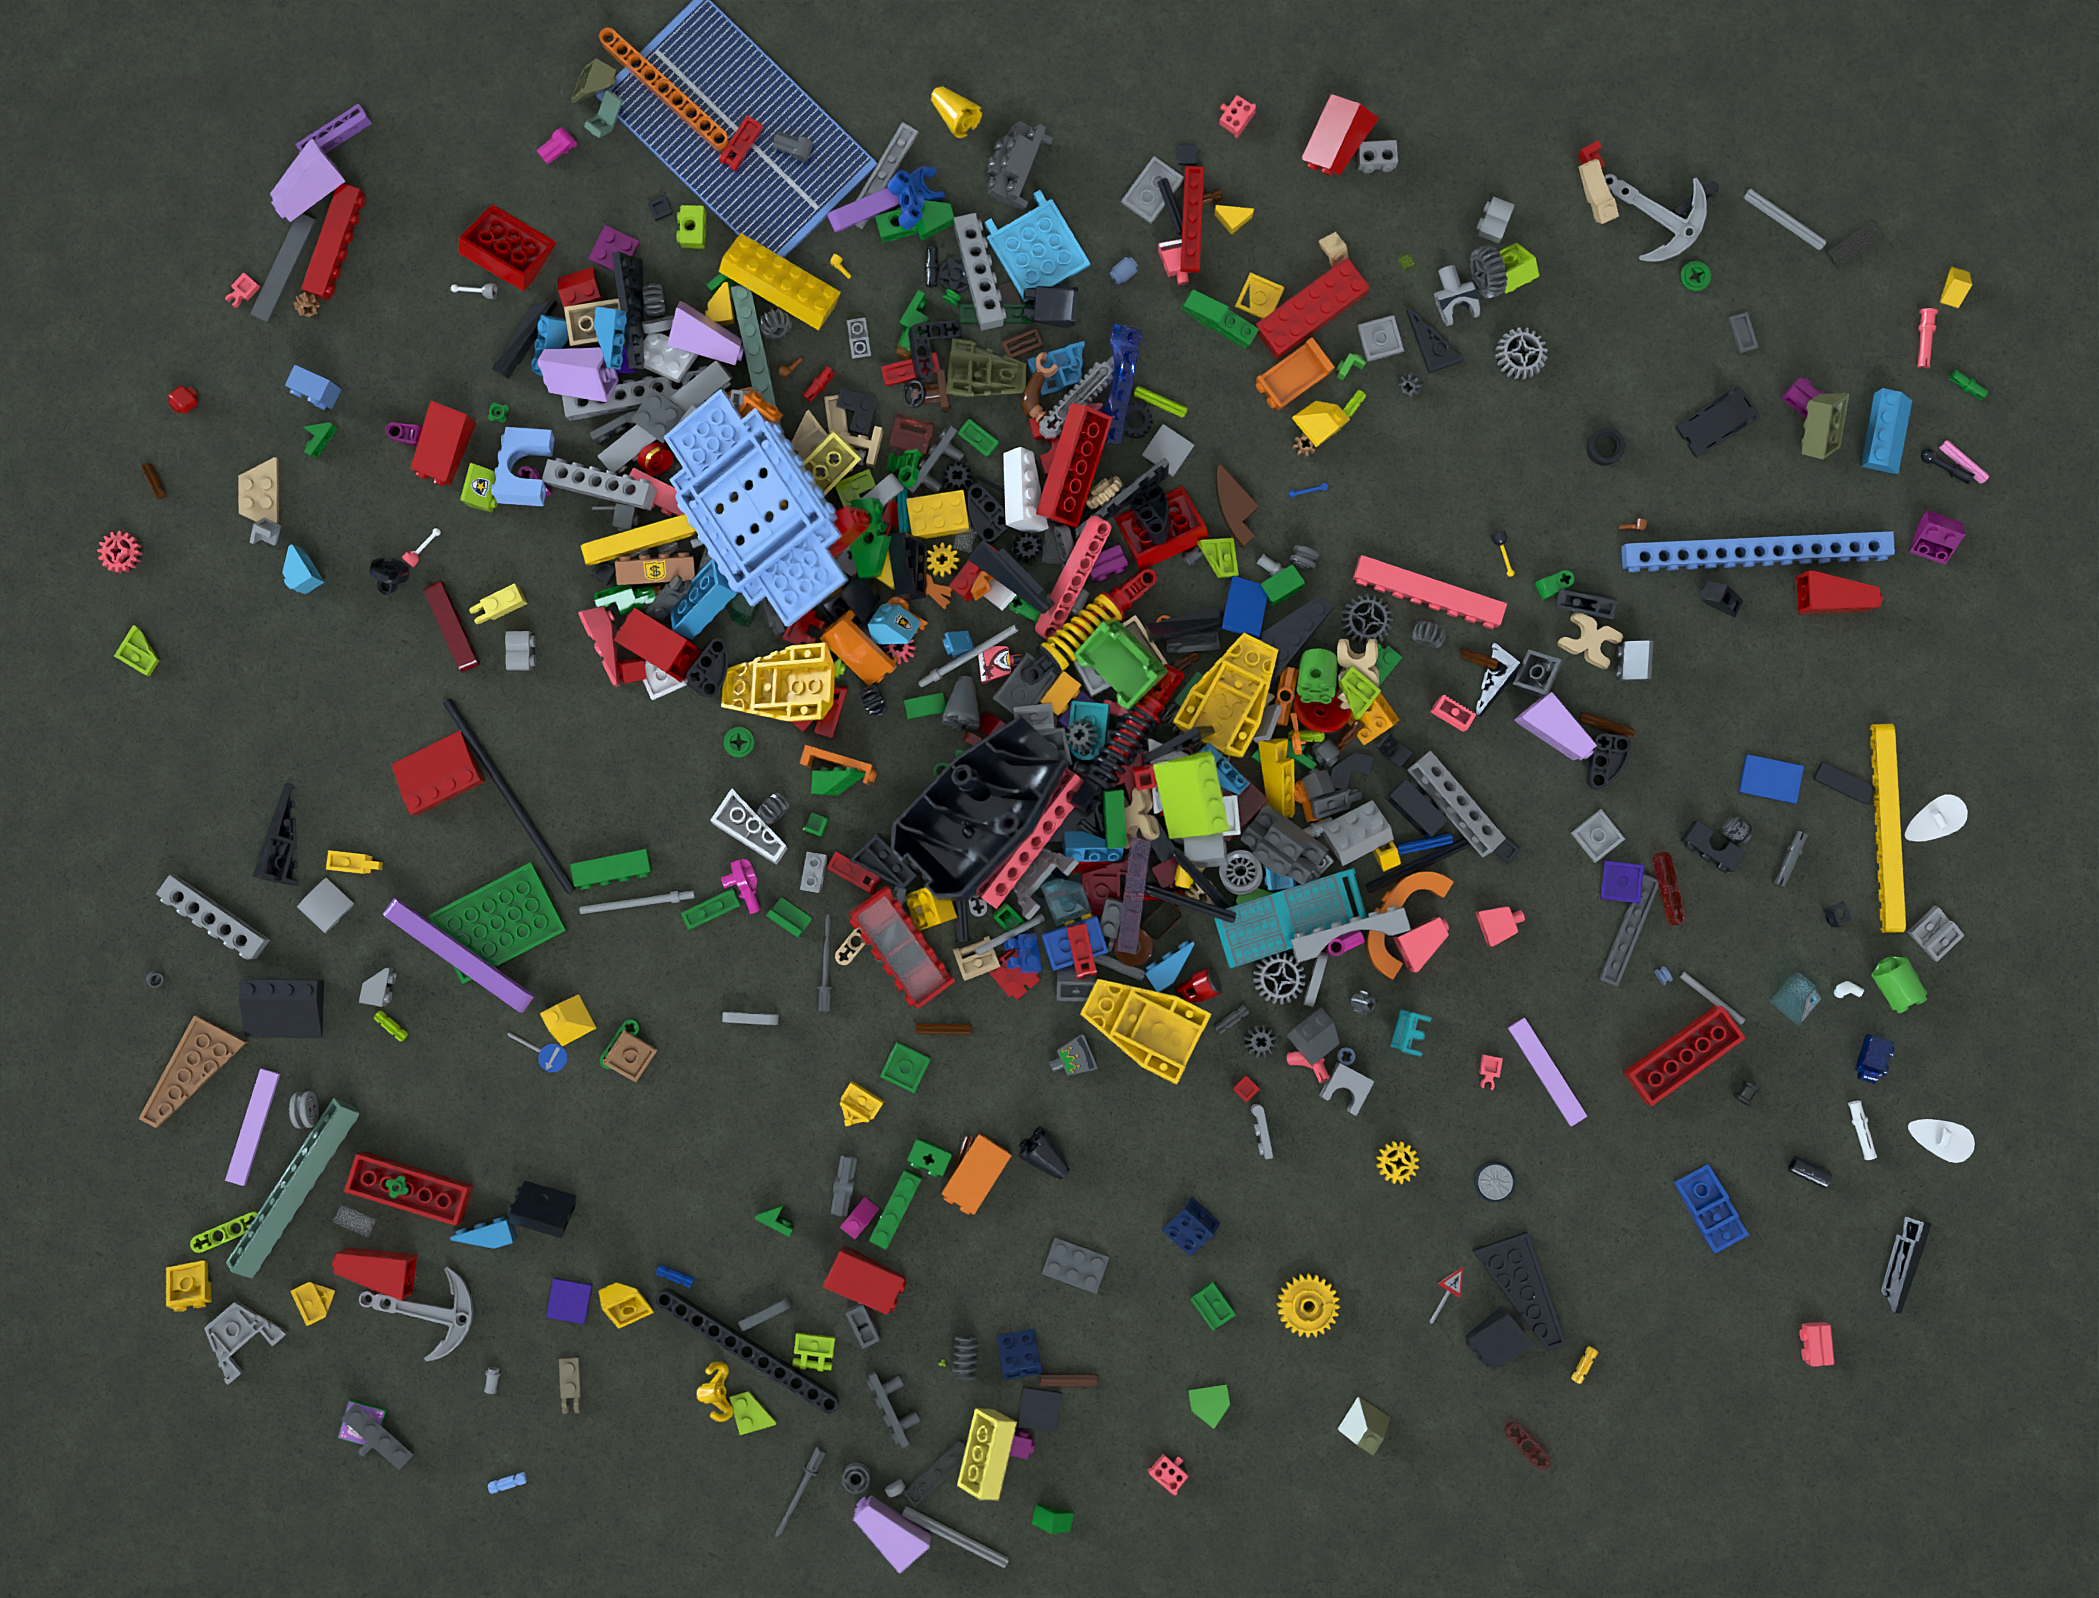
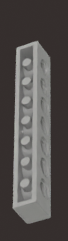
M708 366L700 367L696 371L688 370L680 381L682 387ZM648 376L642 378L641 381L626 380L623 384L616 385L608 401L604 403L588 399V404L581 407L580 403L584 398L562 395L565 416L571 421L638 409L652 389H656L658 386L664 387L660 393L668 399L680 389L675 390L674 385L677 382L664 376L657 378ZM639 389H644L645 392L642 396H636ZM625 392V398L618 400V395Z

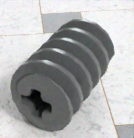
M972 1336L955 1337V1340L960 1342V1344L954 1345V1348L959 1349V1352L953 1353L954 1356L959 1357L958 1360L953 1361V1364L958 1365L957 1368H952V1371L957 1373L954 1376L955 1378H976V1373L973 1371L977 1370V1366L973 1363L977 1362L975 1355L978 1354L976 1349L979 1346V1342L976 1341L978 1338Z

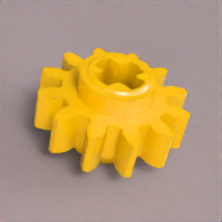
M941 543V548L938 549L936 545H933L935 551H928L931 558H927V562L931 564L927 568L928 570L934 568L933 574L936 576L940 572L942 578H944L945 572L951 576V569H958L954 563H958L960 560L954 558L958 552H951V545L946 549L945 545ZM944 556L947 561H944V564L941 565L938 559Z

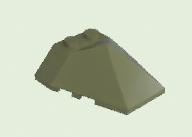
M952 338L947 370L946 394L969 397L1024 393L1026 388L1025 363L1006 355L1001 357L993 354V350L989 348L984 350L976 347L977 343Z

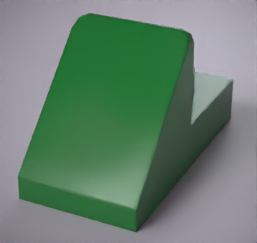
M329 422L303 427L315 435L306 444L304 452L317 459L338 428Z
M784 1205L760 1212L755 1217V1220L788 1237L794 1229L791 1226V1221L785 1218L778 1219Z

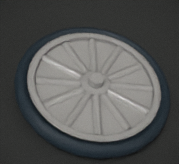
M1496 1161L1484 1164L1475 1176L1476 1190L1488 1202H1502L1508 1199L1515 1189L1514 1173L1506 1164Z

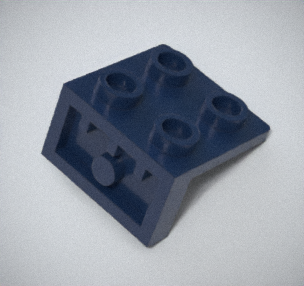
M1191 1197L1186 1202L1182 1211L1162 1231L1191 1256L1214 1236L1220 1222Z
M1035 1329L997 1336L1004 1380L1043 1374Z

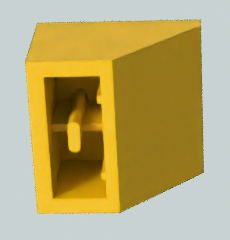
M926 887L907 894V906L918 931L957 918L952 901L937 900Z

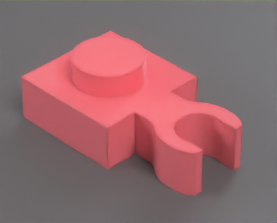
M243 273L231 286L235 291L228 294L226 300L230 302L235 298L232 306L237 308L241 304L243 297L248 301L260 286Z
M1482 1054L1479 1074H1483L1484 1078L1480 1083L1481 1088H1484V1084L1489 1081L1490 1090L1494 1089L1493 1078L1500 1077L1503 1058Z

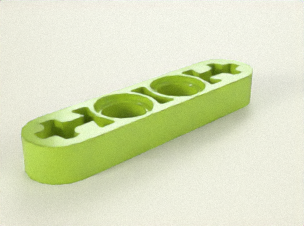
M259 1212L248 1213L193 1237L190 1242L191 1249L194 1252L201 1253L244 1235L250 1226H246L245 1222L252 1220L253 1217L255 1218ZM234 1223L241 1225L240 1233H235L232 1230ZM217 1230L223 1233L221 1241H217L214 1237V1233ZM209 1238L210 1242L203 1244L202 1247H197L196 1243L199 1240L202 1241Z

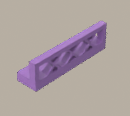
M357 104L295 145L300 153L303 149L302 146L307 144L310 139L316 138L314 141L324 153H327L372 124L360 104ZM358 110L360 111V113L352 117L353 113H355ZM343 122V124L336 128V124ZM324 132L327 133L326 135H324L323 137L320 138V135H321L322 133H324Z

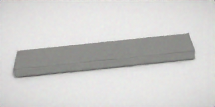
M903 122L901 123L857 200L888 187V182L895 175L919 131ZM868 220L858 223L856 226L863 229Z

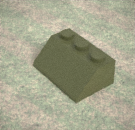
M1849 393L1818 394L1809 400L1806 407L1808 415L1804 422L1805 434L1801 441L1803 455L1825 459L1841 447Z

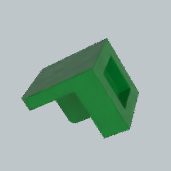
M811 812L807 825L804 826L803 830L823 837L830 819Z

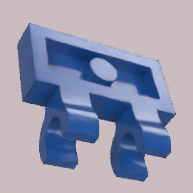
M1036 933L1018 934L1016 939H1008L1007 942H1004L1005 950L1018 949L1019 958L1013 957L1006 961L1007 969L1020 968L1021 973H1039L1042 971Z

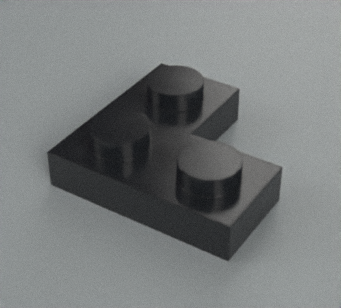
M841 387L835 407L853 412L849 431L868 436L878 399Z

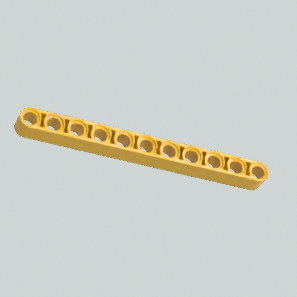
M785 499L780 502L781 510L787 507ZM718 504L716 512L719 515L722 514L725 509L724 505ZM684 514L581 545L586 565H594L618 558L619 556H625L697 535L698 533L690 526L688 517Z
M1872 724L1870 726V730H1872L1870 741L1871 749H1873L1871 759L1872 768H1874L1872 778L1873 786L1875 787V794L1873 796L1874 806H1876V813L1874 815L1875 825H1877V832L1875 833L1876 844H1878L1879 901H1881L1882 908L1880 909V921H1882L1883 927L1881 931L1883 933H1897L1905 931L1906 918L1895 727L1893 724Z

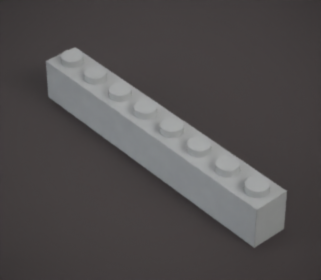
M716 360L672 395L669 400L687 412L692 404L707 401L719 388L722 390L726 389L731 385L729 380L732 377L719 360ZM636 424L600 453L598 458L609 471H617L620 474L628 467L626 465L627 462L630 460L635 462L638 459V455L644 447L657 443L655 441L656 438Z

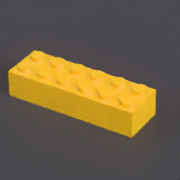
M742 233L739 234L723 256L719 268L720 273L817 330H820L833 311L841 293Z

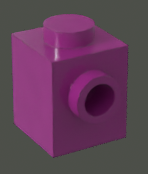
M1018 1430V1432H1014L1009 1455L1028 1459L1029 1453L1033 1454L1035 1442H1032V1436L1029 1435L1028 1431Z

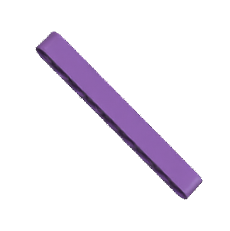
M394 898L384 911L383 915L517 1011L523 1013L534 998L531 992L401 900Z

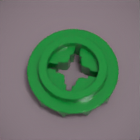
M1700 261L1687 263L1682 268L1680 274L1681 284H1684L1686 290L1702 291L1710 283V269ZM1692 272H1694L1695 274L1702 273L1698 278V281H1696V279L1690 280L1691 276L1693 275Z
M735 727L726 733L724 747L731 756L741 758L748 756L753 750L754 737L746 728ZM739 734L741 740L747 741V743L741 744L740 751L738 745L731 743L738 740Z

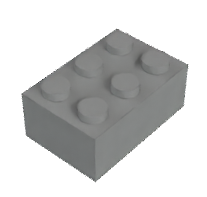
M1373 800L1321 826L1327 843L1342 866L1394 840L1390 825Z

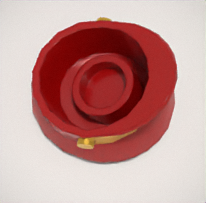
M661 442L647 445L638 455L639 466L646 470L649 476L662 474L673 463V455L670 448Z

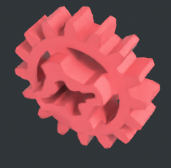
M118 531L117 534L110 532L111 537L104 536L106 541L105 543L100 542L99 544L103 547L97 550V552L102 553L98 557L99 560L104 561L102 565L108 567V570L116 571L117 573H122V571L129 572V567L135 569V561H141L137 557L143 554L138 551L142 546L135 544L138 539L132 537L129 533L124 534L122 531Z

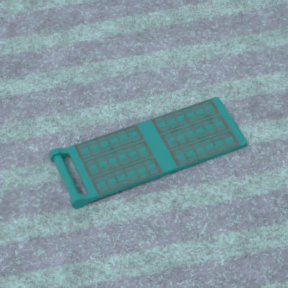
M1349 868L1304 883L1303 886L1297 885L1226 908L1236 912L1237 916L1234 923L1214 917L1228 966L1233 968L1292 949L1290 940L1294 939L1295 934L1305 932V935L1313 933L1312 929L1324 927V930L1332 928L1331 924L1342 921L1343 925L1350 923L1349 919L1354 918L1342 880L1343 877L1347 876L1359 916H1361V919L1368 918L1354 875L1356 874L1355 868Z

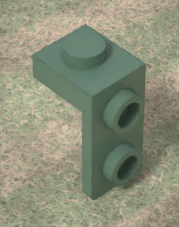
M607 90L598 115L587 120L584 127L598 138L610 133L614 128L623 100L610 90Z

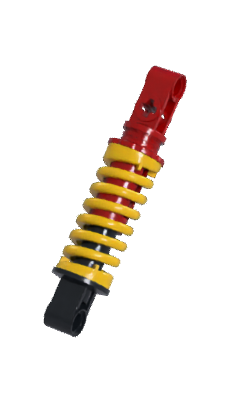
M1151 569L1138 571L1122 583L1119 588L1114 587L1111 589L1109 594L1103 591L1099 593L1100 595L1094 599L1093 604H1088L1086 610H1081L1078 613V617L1074 616L1070 623L1063 625V630L1059 629L1056 631L1055 636H1050L1047 641L1048 643H1042L1036 647L1039 656L1023 668L1021 679L1025 683L1036 684L1051 671L1057 675L1062 674V671L1069 666L1065 657L1075 661L1077 658L1074 656L1075 653L1073 651H1077L1103 621L1116 619L1119 622L1124 621L1125 615L1123 612L1132 608L1131 603L1140 598L1146 590L1155 584L1157 580L1156 573ZM1144 573H1146L1149 577L1147 583L1143 581ZM1030 670H1033L1035 672V678L1033 680H1030L1028 678V672Z

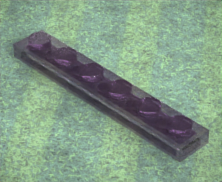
M1134 837L1131 839L1117 951L1137 953L1151 840Z

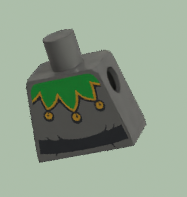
M1083 1033L1058 1048L1059 1058L1049 1062L1053 1072L1064 1068L1067 1076L1098 1068Z

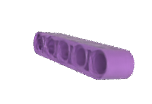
M885 188L828 213L827 216L835 233L875 217L880 212L900 206L898 196L892 194L888 188Z

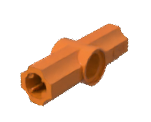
M1286 667L1280 675L1275 695V704H1278L1282 710L1276 725H1288L1298 669ZM1281 692L1289 694L1288 701L1281 700Z

